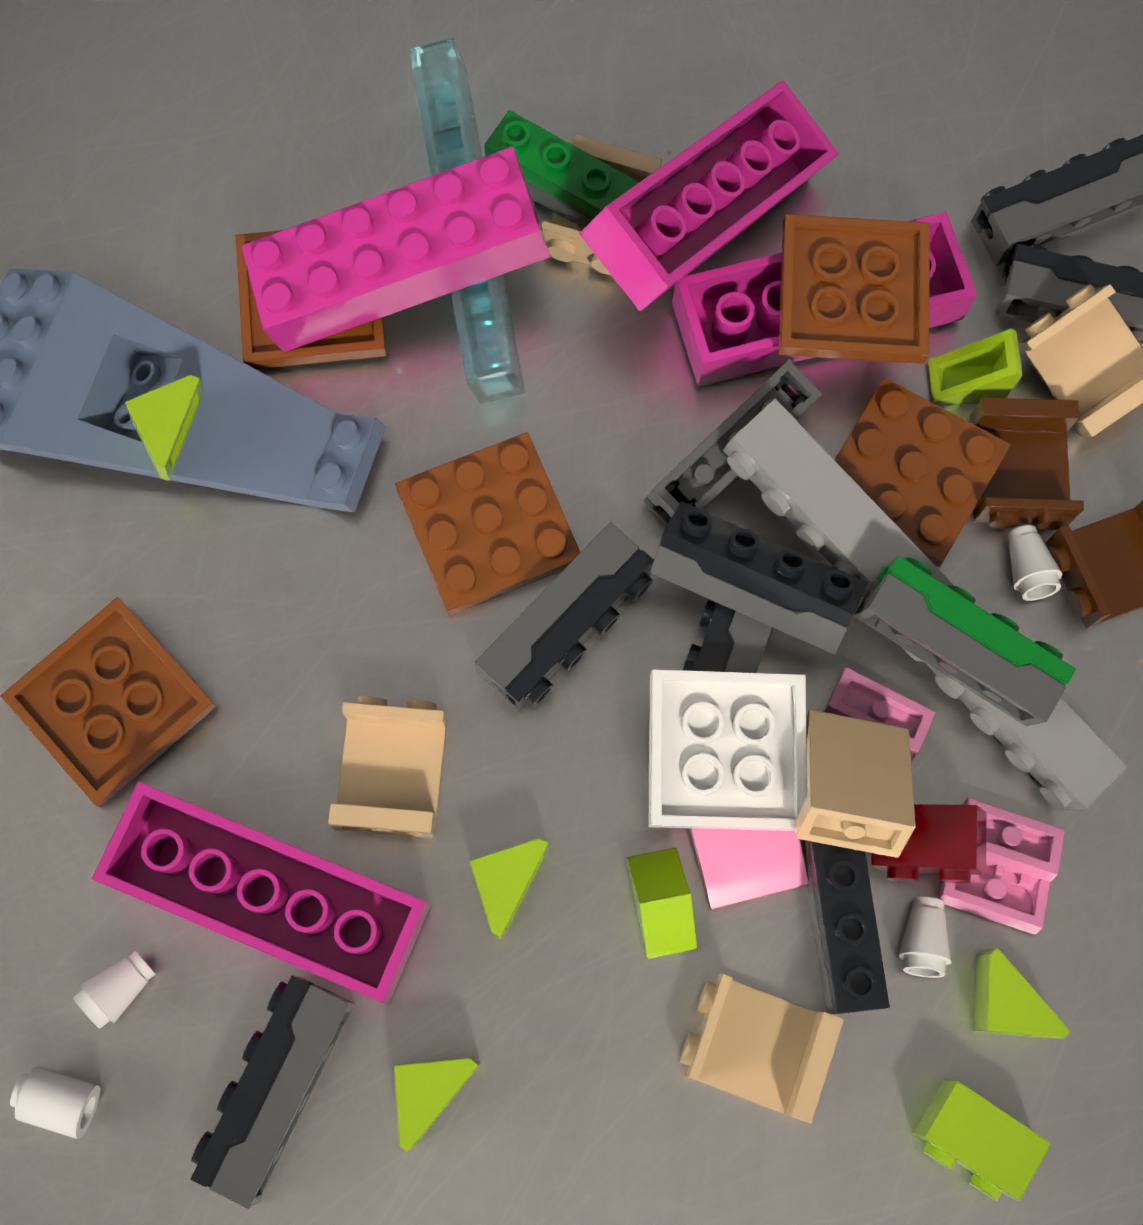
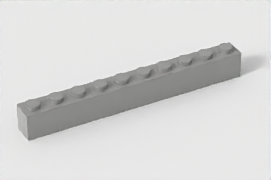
M776 399L742 428L723 449L728 456L727 462L731 469L742 479H750L763 492L761 497L772 512L778 516L785 515L797 528L796 535L804 546L812 552L817 553L819 551L832 567L868 582L862 595L863 598L873 582L876 581V577L883 565L898 556L903 559L910 557L922 562L931 569V576L947 587L953 585ZM904 649L905 652L913 659H915L918 662H923V660H921L917 656L913 655L912 653ZM927 664L937 675L935 677L937 685L947 695L954 699L959 698L972 712L970 718L973 723L984 733L990 736L994 735L1007 748L1005 755L1008 760L1021 771L1030 772L1042 785L1040 787L1041 794L1053 806L1062 810L1088 809L1127 768L1125 763L1061 697L1047 722L1025 726Z

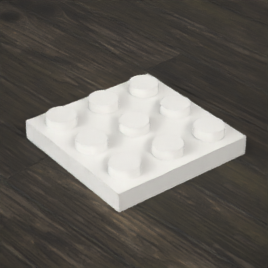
M652 669L650 672L649 827L796 831L795 821L807 798L805 675Z

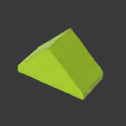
M1012 328L928 360L933 403L937 405L979 403L982 397L1007 398L1022 377L1017 333Z
M193 375L186 376L125 402L133 425L161 479L170 481L202 400L203 390L199 377Z
M538 838L469 861L487 920L494 936L503 940L549 849L548 842Z
M677 848L627 857L646 959L696 950L697 942L691 892Z
M998 948L985 949L976 956L974 1031L1063 1039L1071 1032Z
M467 1057L394 1066L399 1146L407 1153L416 1145L479 1067L480 1063L475 1058Z

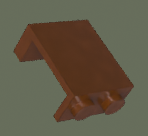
M981 398L970 415V423L1010 443L1011 446L973 510L974 522H989L990 527L998 529L1012 528L1018 526L1019 523L1037 524V527L1042 530H1058L1069 525L1084 510V501L1070 500L1067 432L1079 419L1077 400Z
M1143 500L1130 510L1073 531L1069 525L1061 527L1045 542L1050 554L1062 572V580L1068 590L1067 601L1069 607L1076 617L1081 618L1086 629L1143 608Z

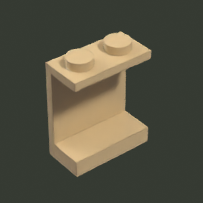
M574 134L571 142L575 147L638 182H641L658 170L662 164V159L577 134ZM553 212L550 222L543 220L541 227L551 257L563 262L574 260L588 264L600 273L611 275L579 233L584 228Z
M1089 284L1066 300L1070 308L1055 318L1049 312L1025 328L1029 336L1018 343L1056 400L1078 401L1079 419L1074 424V427L1081 436L1086 437L1095 436L1143 403V348L1108 299V297L1115 293L1111 284L1098 287L1097 289H1094Z
M371 696L357 697V703L343 702L342 713L347 719L338 797L337 804L330 803L328 824L334 830L435 838L447 729L445 712L436 710L437 705L435 703L412 700L407 701L406 707L387 706V700Z
M809 709L806 716L807 798L795 821L796 839L898 858L916 827L909 729Z
M725 974L718 975L715 984L707 981L697 1007L698 1012L705 1014L699 1033L689 1032L680 1057V1063L688 1065L684 1076L812 1124L844 1019L826 1012L813 1011L733 981V977Z

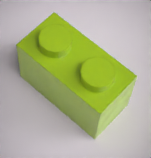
M944 1079L913 1134L926 1142L922 1150L926 1155L950 1170L956 1162L973 1174L968 1182L969 1184L997 1202L1002 1194L1020 1201L1051 1146L1050 1142L959 1081Z

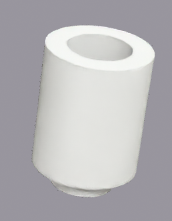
M36 1067L29 1076L23 1074L18 1079L11 1094L10 1105L15 1107V1119L80 1139L87 1131L96 1112L100 1098V1086Z

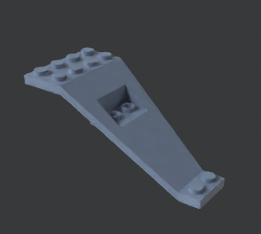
M9 269L6 277L0 283V450L160 478L133 425L125 402L186 376L193 375L201 380L203 397L170 480L318 508L355 513L386 426L377 418L338 414L75 272Z

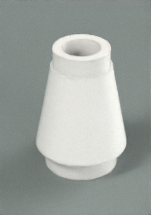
M1024 525L1010 531L1007 537L1009 540L1014 589L1021 593L1024 600L1028 601L1043 599L1058 592L1061 588L1059 579L1062 577V572L1038 534L1034 525Z
M916 897L913 899V908L910 912L898 956L903 960L904 972L930 978L945 976L946 965L951 964L944 901L933 897Z
M134 951L127 958H123L81 983L82 990L73 997V1000L88 1018L101 1029L109 1021L115 1024L155 973L139 954Z

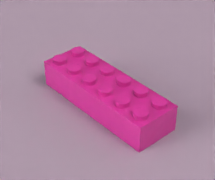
M782 80L607 205L579 234L636 308L642 311L807 182L838 156L839 153L785 81Z
M513 146L241 246L262 328L283 352L551 257L525 174Z
M947 212L910 220L911 222L930 223L929 328L963 320L975 300L977 292ZM782 252L688 275L675 284L672 306L698 387L782 366L789 359L794 363L814 358L779 355Z
M141 782L137 783L91 878L101 884L387 1004L391 1001L430 909V905L426 901Z

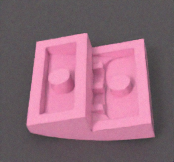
M847 667L844 669L823 711L825 713L909 729L911 762L920 751L936 713Z
M967 797L963 805H978L987 813L986 875H971V883L941 882L938 899L944 901L945 905L1036 935L1043 928L1050 882L1058 875L1065 830Z
M689 828L697 854L698 870L710 910L809 884L800 840L796 839V831Z

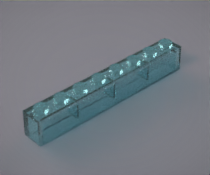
M454 38L409 49L431 176L482 158L467 69ZM504 274L451 292L466 383L479 403L482 404L524 394L525 388Z

